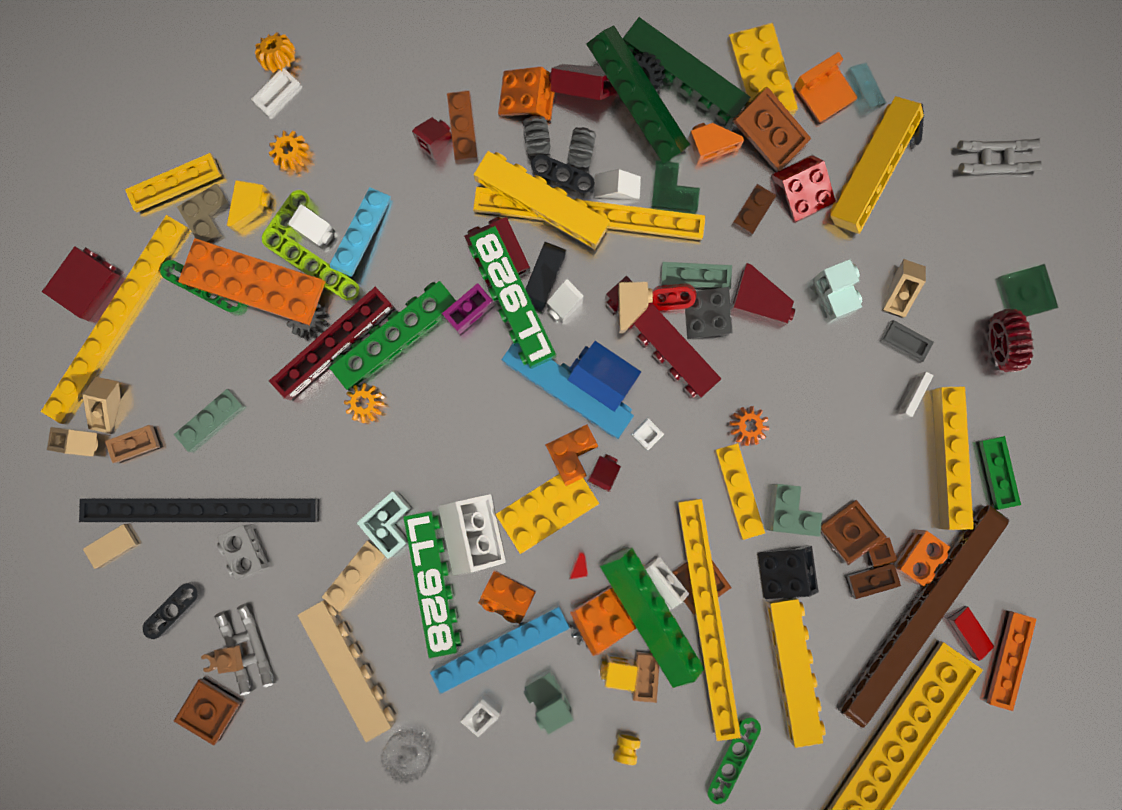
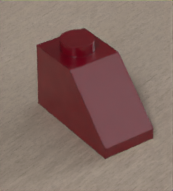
M433 117L412 130L417 145L434 159L437 158L452 139L451 132L449 131L451 128L443 120L437 121Z
M605 454L604 457L599 456L587 482L610 492L621 468L617 464L618 459L608 454Z

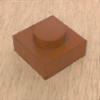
M890 537L868 551L873 567L897 562Z

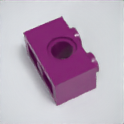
M477 283L446 309L442 315L460 335L494 306V302Z

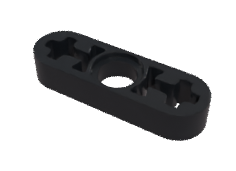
M193 582L179 586L144 622L142 627L144 635L149 639H157L165 635L200 599V587ZM185 589H192L193 592L191 593V595L193 596V598L189 597L186 598L183 602L179 601V599H182L186 595ZM169 604H174L178 608V613L175 617H170L166 613V608ZM163 619L165 622L161 623L157 628L159 632L153 633L151 631L153 628L151 623L155 624Z

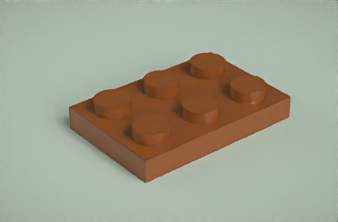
M768 87L763 88L732 120L775 171H781L812 139Z

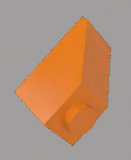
M701 123L694 126L688 137L698 163L740 148L744 142L743 136L714 123L708 125Z

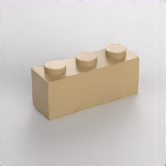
M372 540L366 541L322 596L326 602L339 612L348 607L386 559L385 555Z

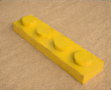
M208 153L129 187L125 191L133 210L139 212L222 175L213 155Z
M739 444L716 449V457L741 540L765 534Z

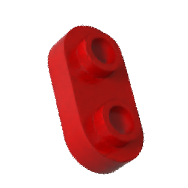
M687 283L662 285L652 290V303L659 311L689 308L696 300L695 288ZM681 292H687L689 296L684 297L681 295ZM664 294L666 298L660 299L658 295Z

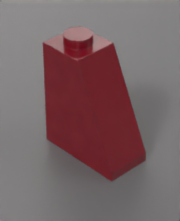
M561 64L553 67L549 75L551 92L595 100H602L617 93L602 68L598 66Z
M746 263L742 268L731 311L779 326H785L788 324V321L792 322L795 314V308H792L794 301L753 265Z

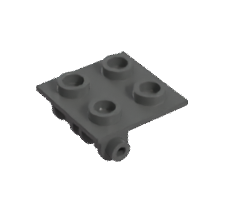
M729 287L696 291L695 303L691 307L685 308L688 339L716 335L729 336V334H732ZM684 293V297L689 296L688 293Z

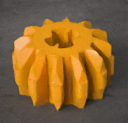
M276 32L271 36L268 33L266 38H260L261 43L255 45V57L265 71L271 70L272 73L277 69L283 71L284 67H290V62L295 61V47L285 34L280 35Z
M282 131V137L274 135L276 143H269V146L273 149L269 152L270 157L274 158L273 163L276 166L281 165L283 170H287L290 166L295 171L296 164L304 166L302 159H308L309 157L305 152L309 150V146L304 143V137L301 135L297 137L295 131H292L289 135L286 131Z
M366 383L362 384L361 390L357 385H354L355 394L349 391L346 393L347 396L352 397L351 400L344 401L345 405H351L346 410V413H354L352 420L356 421L360 417L361 423H366L367 416L371 421H375L373 413L381 415L382 411L377 409V407L385 405V402L377 401L383 394L381 392L375 394L377 389L375 386H371L368 390V384ZM362 398L369 400V403H366L368 405L367 408L359 405L362 403Z

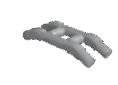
M1040 138L991 142L960 140L957 143L959 150H966L968 152L981 151L982 154L981 164L960 163L958 167L959 172L968 174L1026 173L1042 170L1041 161L1015 163L1014 151L1040 148ZM1004 150L1005 164H992L991 151Z
M246 604L237 607L246 631L233 635L232 627L224 613H217L214 617L219 625V630L226 646H236V644L250 640L254 653L242 657L243 667L257 662L263 687L271 686L270 666L268 660H266L255 627V621ZM246 669L235 671L240 695L249 694Z

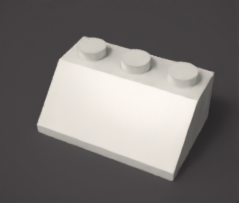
M491 494L438 506L453 575L472 573L506 563Z

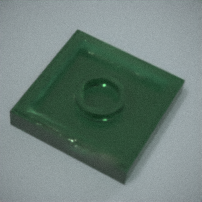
M1045 264L998 277L1007 309L1020 310L1023 315L1028 317L1059 308Z

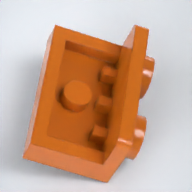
M493 572L478 604L482 605L488 612H496L502 615L508 622L520 624L536 592Z

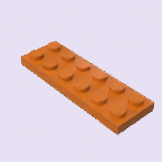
M196 238L193 240L178 280L181 284L309 326L325 285V281Z

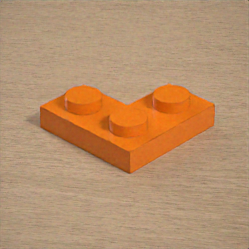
M587 424L545 444L565 486L587 476L578 456L598 447Z

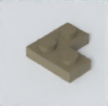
M216 183L180 204L177 208L194 237L211 243L222 236L211 216L231 204L220 186Z

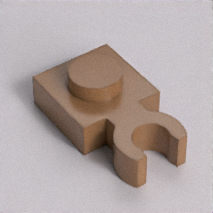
M239 645L218 648L214 652L201 656V659H208L210 661V666L204 668V672H211L217 669L218 674L244 669Z

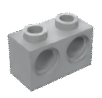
M250 524L240 526L217 537L219 541L217 543L218 549L223 556L225 555L228 562V573L231 577L235 578V581L268 567ZM234 536H237L240 539V546L238 549L234 548L232 545V539ZM243 558L248 559L250 563L248 570H244L241 567V560Z

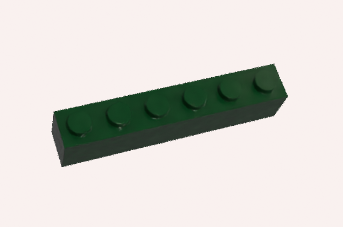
M638 17L623 37L633 56L647 52L648 56L651 54L655 55V60L660 59L659 66H664L665 69L662 71V74H665V78L662 80L667 84L672 83L685 97L693 98L703 110L711 111L721 123H727L732 126L734 123L732 120L748 104L751 98L749 95L642 18Z
M613 25L603 30L587 42V47L662 163H666L690 146L687 138L616 27Z

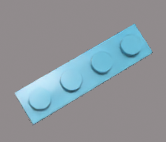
M369 187L330 262V268L350 277L353 276L391 201V196Z

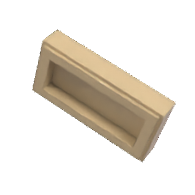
M123 524L86 546L83 550L93 568L97 569L134 547L138 542L128 525Z

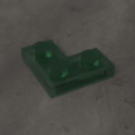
M656 160L651 208L697 213L700 188L678 186L679 163L666 162L663 164L662 161Z

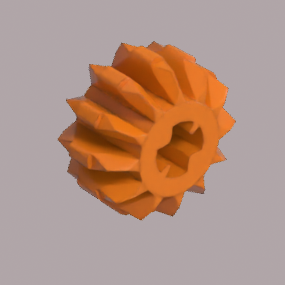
M750 406L748 412L742 407L739 409L740 415L738 413L732 414L737 422H729L730 426L736 427L735 430L730 431V434L738 433L739 435L735 441L740 442L744 438L745 446H749L750 440L754 445L759 444L758 437L760 439L766 438V435L761 431L769 430V426H763V422L768 421V417L760 419L763 411L760 409L754 414V406ZM745 421L746 423L752 421L751 427L753 428V431L745 430L747 427Z

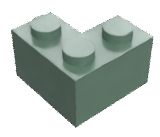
M772 484L767 530L820 537L822 513L799 510L801 486Z
M551 669L525 683L526 690L523 692L529 704L534 703L537 708L535 712L536 717L534 718L541 731L545 729L549 735L574 720L573 709Z

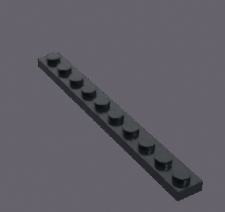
M80 499L79 522H317L318 499Z

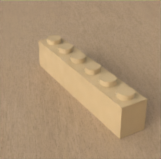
M323 600L297 616L365 742H368L391 729L394 725L393 720L395 716L389 706L386 707L383 703V693L378 685L374 686L371 680L372 673L366 664H362L359 658L361 656L360 650L355 643L352 644L349 640V630L343 622L340 623L337 617L338 611Z

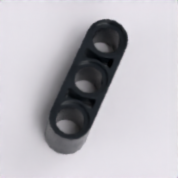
M537 155L533 158L531 162L533 177L538 175L547 181V185L554 188L559 187L566 193L581 199L589 198L593 194L595 182L589 173L546 155ZM539 164H545L548 167L545 172H538L535 168ZM566 173L569 178L566 181H560L557 179V175ZM580 182H587L590 188L581 190L578 184Z
M546 241L543 244L525 289L534 309L542 312L567 252L566 249Z

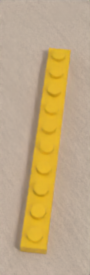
M476 187L474 212L542 220L492 190ZM582 200L588 205L587 208L594 212L599 210L608 216L607 219L610 220L608 229L696 240L703 239L705 215Z
M168 215L165 216L42 408V413L60 424H65L160 275L161 265L170 259L189 228Z
M702 499L678 502L716 740L741 738Z

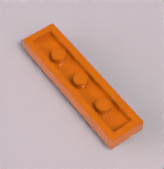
M1010 611L987 699L988 704L1010 711L1014 710L1036 618Z

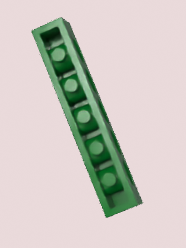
M441 281L437 283L432 282L424 288L425 292L418 298L417 296L412 297L406 302L405 305L407 307L400 312L398 310L388 316V322L382 326H375L370 330V336L363 341L362 339L356 341L350 347L351 351L346 355L340 354L332 361L333 365L329 369L346 390L351 392L354 385H360L444 318L442 313L455 303L456 300ZM427 301H435L436 307L434 310L426 311L424 309ZM408 316H417L418 320L415 325L409 326L406 324ZM392 329L399 330V336L395 340L388 339V333ZM375 343H379L381 346L380 352L376 355H371L370 347ZM355 358H361L362 365L359 369H353L351 366Z

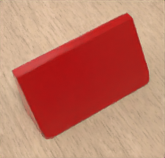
M578 550L569 573V579L587 577L588 575L585 553L582 550Z
M968 606L948 618L975 660H982L995 647Z

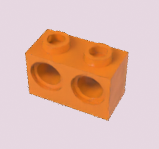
M919 530L896 563V570L915 584L925 586V584H929L935 576L934 571L937 566L943 564L947 559V552L950 546L930 532ZM932 543V545L934 546V552L931 555H928L926 552V547L928 544ZM916 563H919L921 565V571L919 574L915 575L913 572V566Z

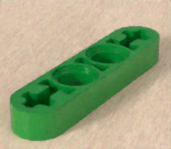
M167 260L161 265L160 274L171 283L229 313L238 314L244 309L245 304L237 302V307H231L229 303L223 300L224 297L217 295V297L211 299L208 297L207 292L196 288H189L187 285L179 283V277L174 274L170 275L168 269L174 268L181 273L184 265L174 260Z
M743 716L738 722L742 736L746 733L744 724L753 722L754 731L749 730L746 735L750 741L747 742L742 737L730 739L710 778L706 793L710 801L715 804H722L728 799L760 734L761 725L753 716ZM737 742L745 745V751L741 755H736L732 751L733 745ZM732 764L735 768L733 775L724 776L722 774L723 766ZM720 777L724 781L721 786L723 794H718L714 797L712 789L719 788L721 782L717 778Z

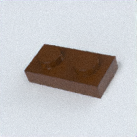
M756 184L732 224L752 236L777 195Z
M894 563L847 575L854 599L901 586Z

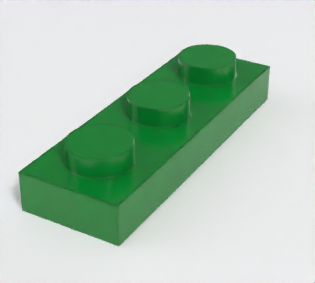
M1001 436L979 441L994 508L1000 510L1020 506V497L1006 437Z

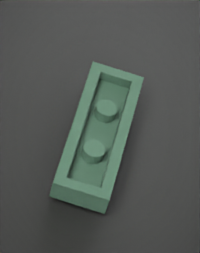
M662 262L661 286L687 283L694 288L717 289L729 287V290L731 289L732 265Z
M226 389L173 435L188 452H192L245 406L230 389Z

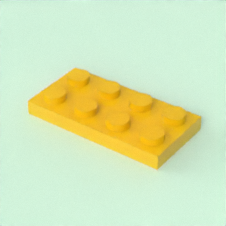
M773 23L729 34L728 40L743 92L751 97L748 104L763 88L768 87L790 113L796 112L798 110Z
M558 474L495 515L521 554L591 510L599 502L584 478L565 486L560 474Z

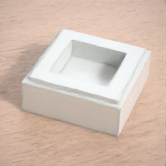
M647 418L631 435L648 451L664 433Z

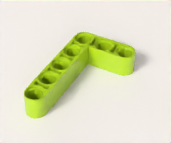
M293 191L263 232L262 243L274 254L304 274L324 280V287L347 303L356 304L363 297L362 288L354 280L330 268V264L294 241L293 238L297 232L290 226H284L285 219L293 217L298 209L297 202L300 199H306L304 206L310 211L314 209L313 200L305 191ZM279 236V242L271 246V239ZM293 249L299 250L295 258H289V254ZM316 261L318 263L317 269L308 271L309 264ZM332 274H336V282L327 284V278ZM356 287L355 295L347 297V289Z

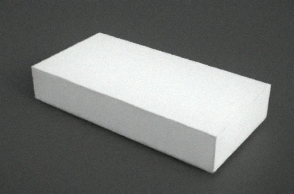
M283 68V71L279 70L251 100L269 117L300 86V83Z
M928 372L917 375L898 415L904 418L913 417L934 375Z

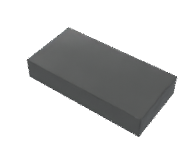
M895 320L890 321L880 340L920 363L924 362L934 343L932 340Z

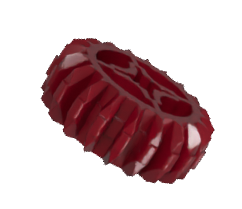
M1004 309L994 313L988 325L992 357L995 359V364L1004 372H1017L1026 369L1031 364V358H1033L1032 350H1034L1032 341L1034 339L1029 328L1030 323L1026 321V316L1017 309Z

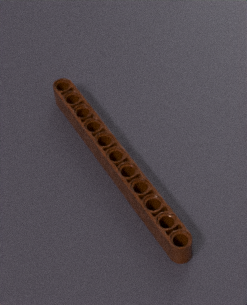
M989 504L981 509L973 520L974 529L966 530L935 574L933 580L927 585L848 697L841 709L843 716L860 728H864L870 722L1007 527L1009 519Z

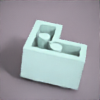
M851 259L824 269L813 278L830 320L862 308L861 294L853 286L859 282L858 277L860 274L857 266L852 264Z
M392 491L361 518L357 524L385 557L389 559L408 544L407 538L396 527L395 523L412 508L397 491Z

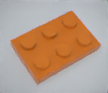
M612 586L570 612L592 656L598 655L636 629L635 624Z

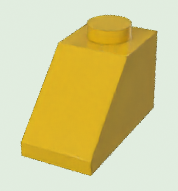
M235 180L227 226L233 231H239L263 215L266 207L270 204L271 196L269 190L261 184Z

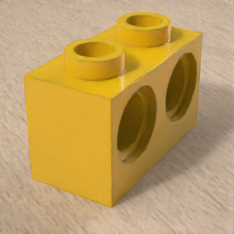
M607 655L606 661L601 662L600 668L601 679L604 680L605 687L635 691L638 672L635 659Z

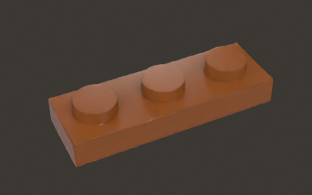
M470 91L447 93L455 162L478 160Z

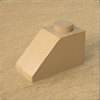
M903 259L893 277L883 310L906 317L926 282V266Z
M648 282L619 283V333H625L646 311L649 303H652L653 293L652 288L648 289Z
M95 377L83 393L88 429L111 434L121 401L119 382Z
M50 427L47 450L66 454L94 456V452L98 447L97 433Z

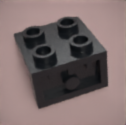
M812 546L758 553L765 599L810 597L819 593Z

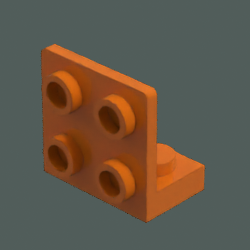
M839 52L802 74L794 85L819 123L857 99V95L840 72L839 66L844 59Z
M543 67L504 71L498 114L500 116L532 114L537 117L543 116L547 121H551L554 92L550 91V72Z

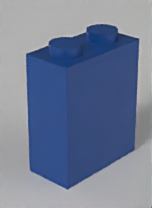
M594 341L590 348L584 347L578 356L581 360L576 358L570 366L569 370L572 373L568 381L615 412L641 374V371L597 341Z

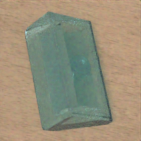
M867 63L852 66L846 71L849 82L865 113L886 104Z

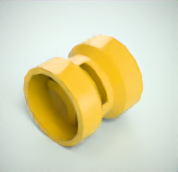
M618 734L617 744L619 747L614 751L613 759L619 763L636 765L638 757L635 750L640 748L641 739L627 734Z

